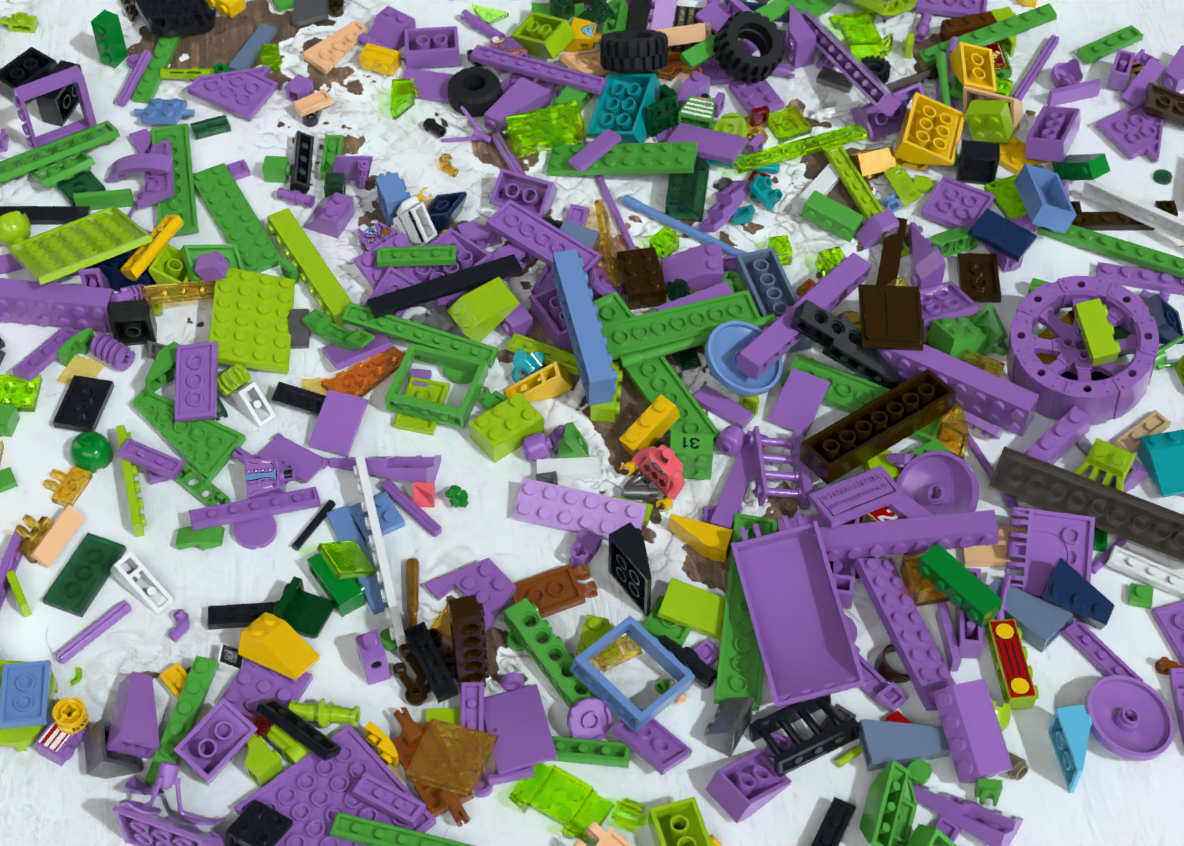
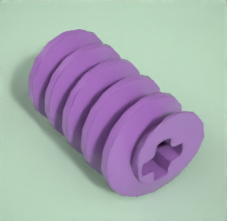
M104 332L96 334L91 342V354L119 371L127 370L135 359V353L131 351L129 346H124L122 342L112 339L111 336L106 335Z

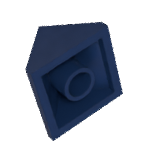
M466 191L437 195L426 208L435 230L441 232L451 226L463 209L467 197Z

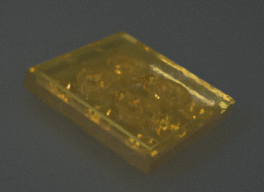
M431 718L405 773L406 780L473 798L497 743V736Z

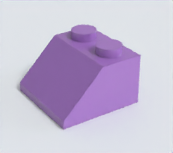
M387 6L376 15L368 36L378 38L382 43L392 47L393 50L399 51L405 46L404 29H416L415 19Z
M335 192L324 198L304 224V228L338 239L355 214L353 197Z

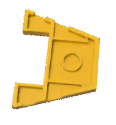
M1019 123L1013 130L1012 135L1019 130ZM1012 135L1008 143H1000V160L998 165L1016 176L1025 163L1037 166L1041 163L1047 164L1051 162L1026 159V144Z

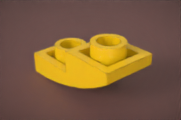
M369 721L364 727L367 742L371 746L377 747L379 758L387 766L391 765L398 769L400 766L399 756L394 744L378 726Z

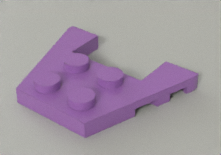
M490 558L425 584L426 589L438 601L456 587L465 597L476 594L477 602L482 603L484 608L485 633L488 629H491L498 614L504 610L517 591L516 585Z

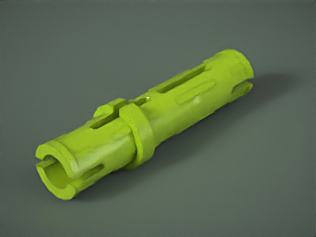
M161 68L160 70L162 80L192 79L194 81L196 77L214 74L212 68Z

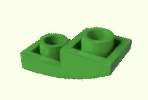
M192 526L179 528L175 545L179 550L198 545L202 550L222 546L225 529L223 526L194 531Z

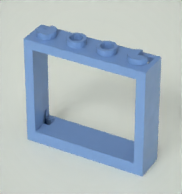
M631 615L574 658L570 669L634 733L638 732L690 689L695 675L688 667L684 666L672 652L660 644L658 639L644 629L642 624ZM625 633L677 681L674 686L642 712L589 662Z

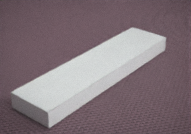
M830 163L793 202L791 209L802 213L805 202L814 190L826 196L841 180Z
M1114 545L1106 563L1107 566L1184 599V575Z

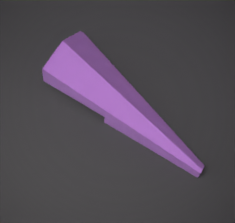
M422 455L416 457L374 456L365 458V463L370 475L407 482H435L441 463V455L433 457H422ZM356 457L329 458V467L354 471L353 466L357 465Z
M913 784L918 802L948 819L988 846H1009L1023 823L1024 818L1017 816L1015 819L1002 815L1000 810L995 809L993 811L979 805V803L946 792L939 795L930 791L928 786L922 785L920 787Z

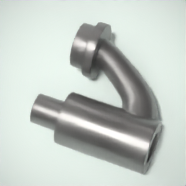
M640 473L629 479L626 485H624V498L649 500V497H658V488H649V485H636L643 480H646V483L650 481L643 473Z

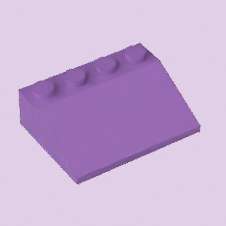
M449 228L427 246L456 245V265L402 266L397 270L418 283H422L492 261L493 255L453 228ZM471 289L424 304L434 309L443 304L448 308Z
M115 805L112 809L126 843L134 846H224L219 834L212 831L208 833L201 831L193 824L184 825L171 816L162 817L159 815L141 814Z

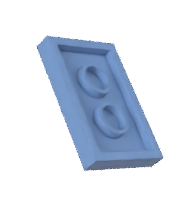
M50 660L3 664L0 729L48 725L52 667Z

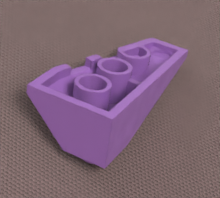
M910 222L908 241L911 284L913 287H919V289L941 284L946 261L940 250L936 246L932 247L930 245L931 240L924 238V233L915 222Z

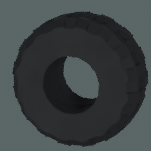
M483 67L464 68L455 73L448 82L449 103L455 111L463 116L465 114L460 109L461 106L467 110L471 117H482L502 96L499 78L492 71Z

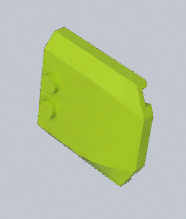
M846 0L862 9L881 15H900L914 9L917 0H890L888 2L883 0Z

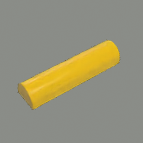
M166 215L150 234L153 242L140 246L123 265L120 271L128 279L136 281L184 225L180 216Z

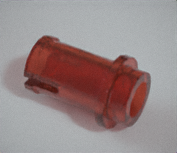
M264 716L257 717L253 722V725L258 728L256 731L257 736L260 735L263 739L264 737L267 739L266 735L271 728V721Z

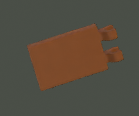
M570 564L514 583L517 591L512 598L515 604L527 598L531 604L534 603L537 606L540 616L545 618L586 603L585 597L593 598L598 593L594 581L587 582L579 586L577 581H584L590 578L587 564H581L573 569Z

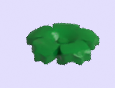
M452 485L445 492V496L451 498L449 500L451 506L456 508L459 505L466 508L468 505V494L465 490H461V487Z

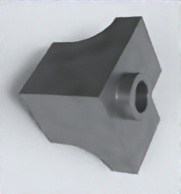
M443 304L435 309L432 307L424 315L426 319L421 324L449 333L457 323L447 312L448 308Z

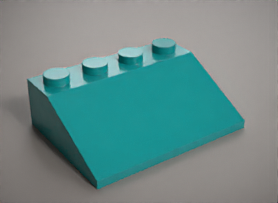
M607 74V84L599 95L586 135L597 138L605 130L610 129L621 136L622 141L618 144L644 143L647 135L646 108L659 100V86L662 84L655 74Z
M1184 430L1141 436L1137 455L1161 497L1184 494Z

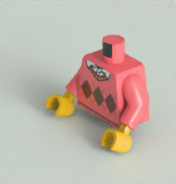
M661 445L658 448L655 446L644 447L632 458V461L623 464L620 470L627 467L629 473L625 477H628L635 472L637 465L638 469L665 496L667 495L666 498L656 502V507L664 504L665 508L662 512L668 511L673 507L672 499L675 500L684 487L685 481L682 474L684 465L675 456V452L665 445Z

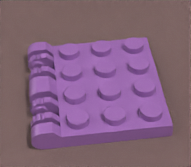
M1011 507L1010 517L1015 519H1011L1009 525L1019 528L1026 527V533H1008V538L1011 540L1025 541V543L1008 542L1006 558L1024 560L1023 563L1006 562L1008 569L1023 570L1022 576L1010 574V582H1012L1010 586L1040 598L1054 564L1060 557L1090 583L1095 517Z

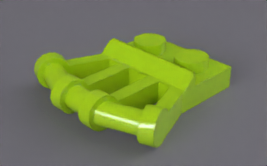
M1096 438L1088 456L1085 457V462L1073 473L1082 476L1093 466L1094 468L1089 479L1096 481L1102 470L1107 473L1102 484L1110 486L1115 476L1117 477L1116 489L1124 491V480L1137 455Z

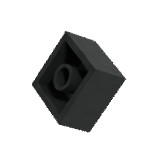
M150 299L109 303V323L114 339L122 342L124 346L146 344L147 340L157 343V323Z

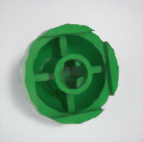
M87 431L76 436L69 450L70 458L75 468L83 473H96V470L102 467L105 469L111 463L114 455L109 440L96 431Z

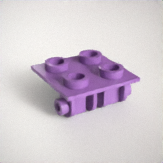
M335 155L331 180H354V185L357 189L364 188L366 185L365 181H368L373 156Z

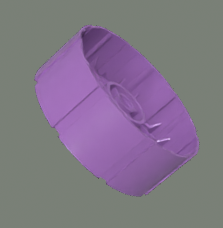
M1070 276L1059 278L1053 283L1047 282L1025 297L1017 308L1016 316L1013 317L1007 352L1009 380L1018 386L1039 394L1035 412L1048 419L1051 418L1059 421L1076 406L1091 418L1090 425L1103 424L1111 419L1115 420L1132 410L1146 393L1159 347L1157 324L1154 317H1151L1149 314V308L1133 292L1115 282L1109 283L1103 278L1092 276ZM1100 298L1102 305L1105 304L1108 310V316H1106L1108 323L1111 322L1113 328L1123 323L1124 326L1131 329V336L1114 341H1118L1121 352L1118 354H1135L1134 359L1132 358L1127 366H1120L1115 362L1092 367L1075 314L1073 326H1070L1067 323L1064 324L1055 315V311L1071 307L1072 311H1074L1075 304ZM1040 322L1055 335V338L1052 340L1038 338L1037 335L1032 334L1033 327ZM1035 354H1049L1057 357V359L1049 365H1044ZM1067 371L1077 375V380H1070L1060 375ZM1100 371L1110 378L1093 381L1091 380V373ZM1083 388H1085V389L1090 388V391H1089V392H1085V391L1083 390Z

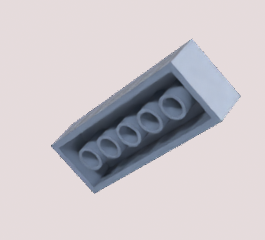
M773 247L736 255L735 272L740 276L745 290H749L760 317L774 314L775 318L781 317L789 306L792 307L795 304L797 297ZM806 336L802 337L785 354L811 348L812 340Z

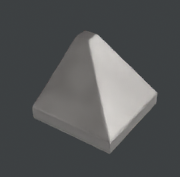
M147 340L143 347V352L147 358L155 360L159 351L167 345Z

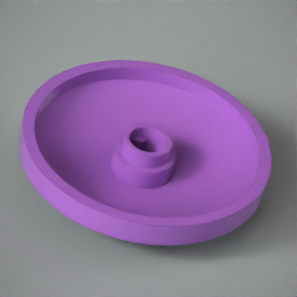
M945 451L923 453L912 459L903 468L896 483L903 492L934 516L975 512L979 500L977 477L967 462L952 453Z
M1111 675L1097 681L1085 697L1084 707L1086 713H1089L1092 719L1090 731L1112 753L1128 760L1148 761L1160 756L1172 743L1175 723L1171 710L1160 694L1146 683L1129 676Z

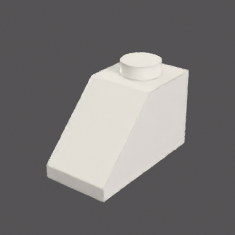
M255 381L247 382L230 393L240 410L258 427L263 426L276 417V414Z

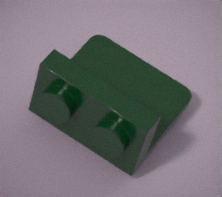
M666 84L659 86L660 100L646 108L647 134L650 137L678 124V94Z
M294 576L290 584H286L281 599L274 604L273 613L276 617L285 620L297 633L315 639L321 633L335 608V604L331 600L304 591L302 579Z

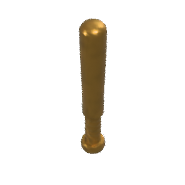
M409 558L406 561L408 628L417 625V612L419 611V561L416 558Z

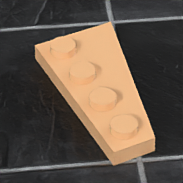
M354 20L302 53L303 59L326 75L359 42V35L361 33H368L367 27Z

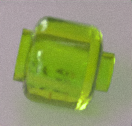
M625 797L615 803L611 818L614 819L616 827L635 833L639 827L644 828L648 815L645 814V806L642 803Z

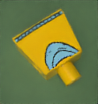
M570 17L569 24L576 36L564 48V52L593 50L595 43L599 44V40L602 37L601 33H597V24Z

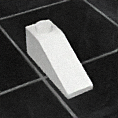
M131 551L112 566L110 572L118 581L156 615L175 601Z

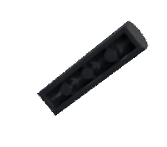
M298 130L295 133L290 190H299L301 193L306 194L310 189L314 136Z

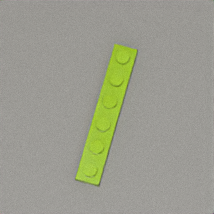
M125 425L116 426L119 448L127 438L132 439L131 432L126 431ZM121 458L135 536H145L143 527L147 526L145 514H141L144 504L142 497H138V493H141L139 480L135 481V477L139 476L137 465Z

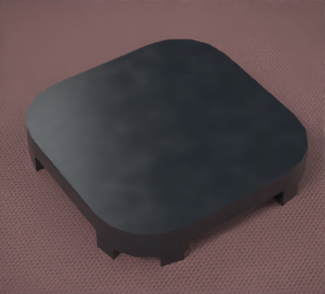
M134 0L135 8L150 32L158 36L174 37L206 33L215 26L216 11L215 9H210L206 0Z

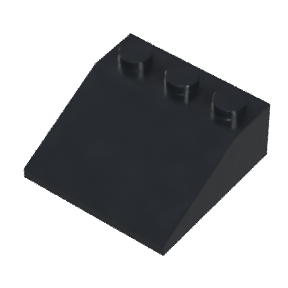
M630 522L609 534L608 572L644 615L648 617L651 608L652 577L644 535L639 528H635Z

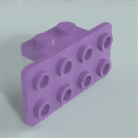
M713 0L696 14V19L701 23L710 22L711 31L716 34L730 16L735 15L737 12L744 13L745 11L752 10L740 0H729L728 6L721 0ZM747 39L739 42L740 46L751 55L758 50L756 45Z

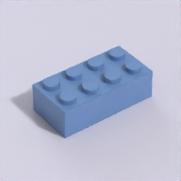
M1025 163L1014 182L1031 223L1036 227L1042 226L1053 232L1066 233L1075 219L1076 213L1058 173Z

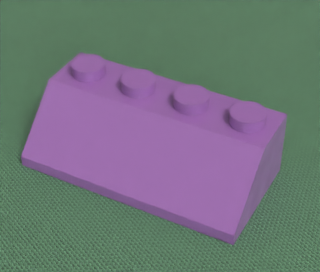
M921 82L907 85L892 92L902 103L891 117L877 109L870 101L850 109L856 127L870 142L899 131L906 107L915 92L925 96Z
M985 679L955 684L933 692L959 783L973 784L977 782L978 778L987 779L1013 770Z

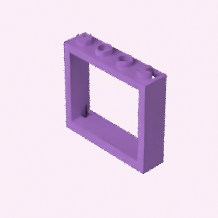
M77 65L13 89L15 93L13 100L16 107L20 109L17 113L21 122H24L21 126L25 135H28L26 142L29 148H37L97 125L85 78ZM74 83L84 119L35 137L25 101Z

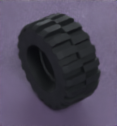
M752 11L737 12L727 19L715 36L713 51L716 52V61L720 62L719 66L721 69H725V73L728 76L732 75L733 79L737 81L742 80L744 83L764 81L773 73L784 58L785 41L781 37V30L776 28L777 25L774 21L771 22L767 16H761V13H752ZM738 38H744L754 43L761 56H753L747 53L740 46Z
M616 31L604 34L599 40L600 64L604 70L619 73L648 72L662 69L669 62L668 37L661 31Z

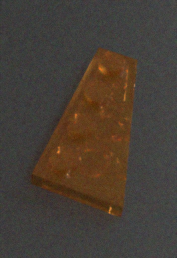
M392 346L391 349L372 356L371 360L367 362H359L354 365V368L346 372L341 371L337 373L336 377L330 380L327 378L322 380L321 387L327 391L331 389L362 398L398 370L405 354Z

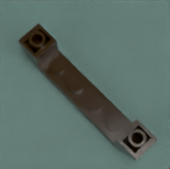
M1175 200L1155 201L1154 207L1178 216ZM1070 201L1076 213V217L1071 223L1072 225L1092 231L1155 230V228L1119 212H1082L1080 201Z

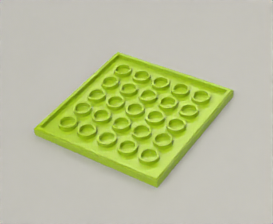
M111 206L11 244L7 249L40 285L79 271V269H84L153 242V239L147 231L116 206Z

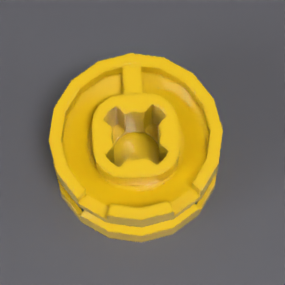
M77 697L63 698L53 708L52 714L57 728L65 734L78 733L88 724L89 715L85 704Z

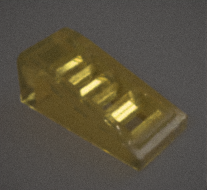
M628 635L618 638L594 658L602 672H605L642 654L643 651ZM630 641L634 648L633 651L629 650L626 642ZM622 645L626 653L622 654L618 646ZM612 649L616 651L618 657H614L611 652ZM607 652L610 660H606L603 654Z

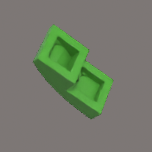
M92 328L82 330L61 346L57 351L61 365L69 367L79 353L86 356L95 337Z

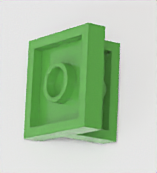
M988 305L970 321L987 336L982 357L974 358L978 361L990 352L1005 356L1008 352V347L1005 343V339L1008 337L995 307Z

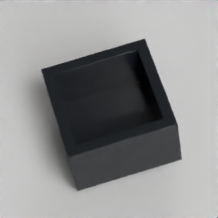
M962 140L956 169V180L962 183L994 186L1000 160V143Z

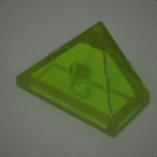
M472 4V9L476 16H480L489 25L509 17V13L506 11Z

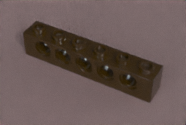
M476 594L447 600L455 675L459 692L461 693V682H484V688H486V678H490L483 604L477 602Z

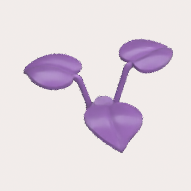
M170 761L160 762L156 782L153 787L142 783L135 776L126 782L124 787L126 791L142 795H152L149 802L144 804L134 800H122L119 803L120 806L141 814L158 815L161 813V809L152 805L156 796L164 795V791L159 790L160 787L171 789L172 785H175L178 814L182 816V819L204 826L216 825L225 820V817L209 818L183 810L180 791L181 779L177 778L180 765Z

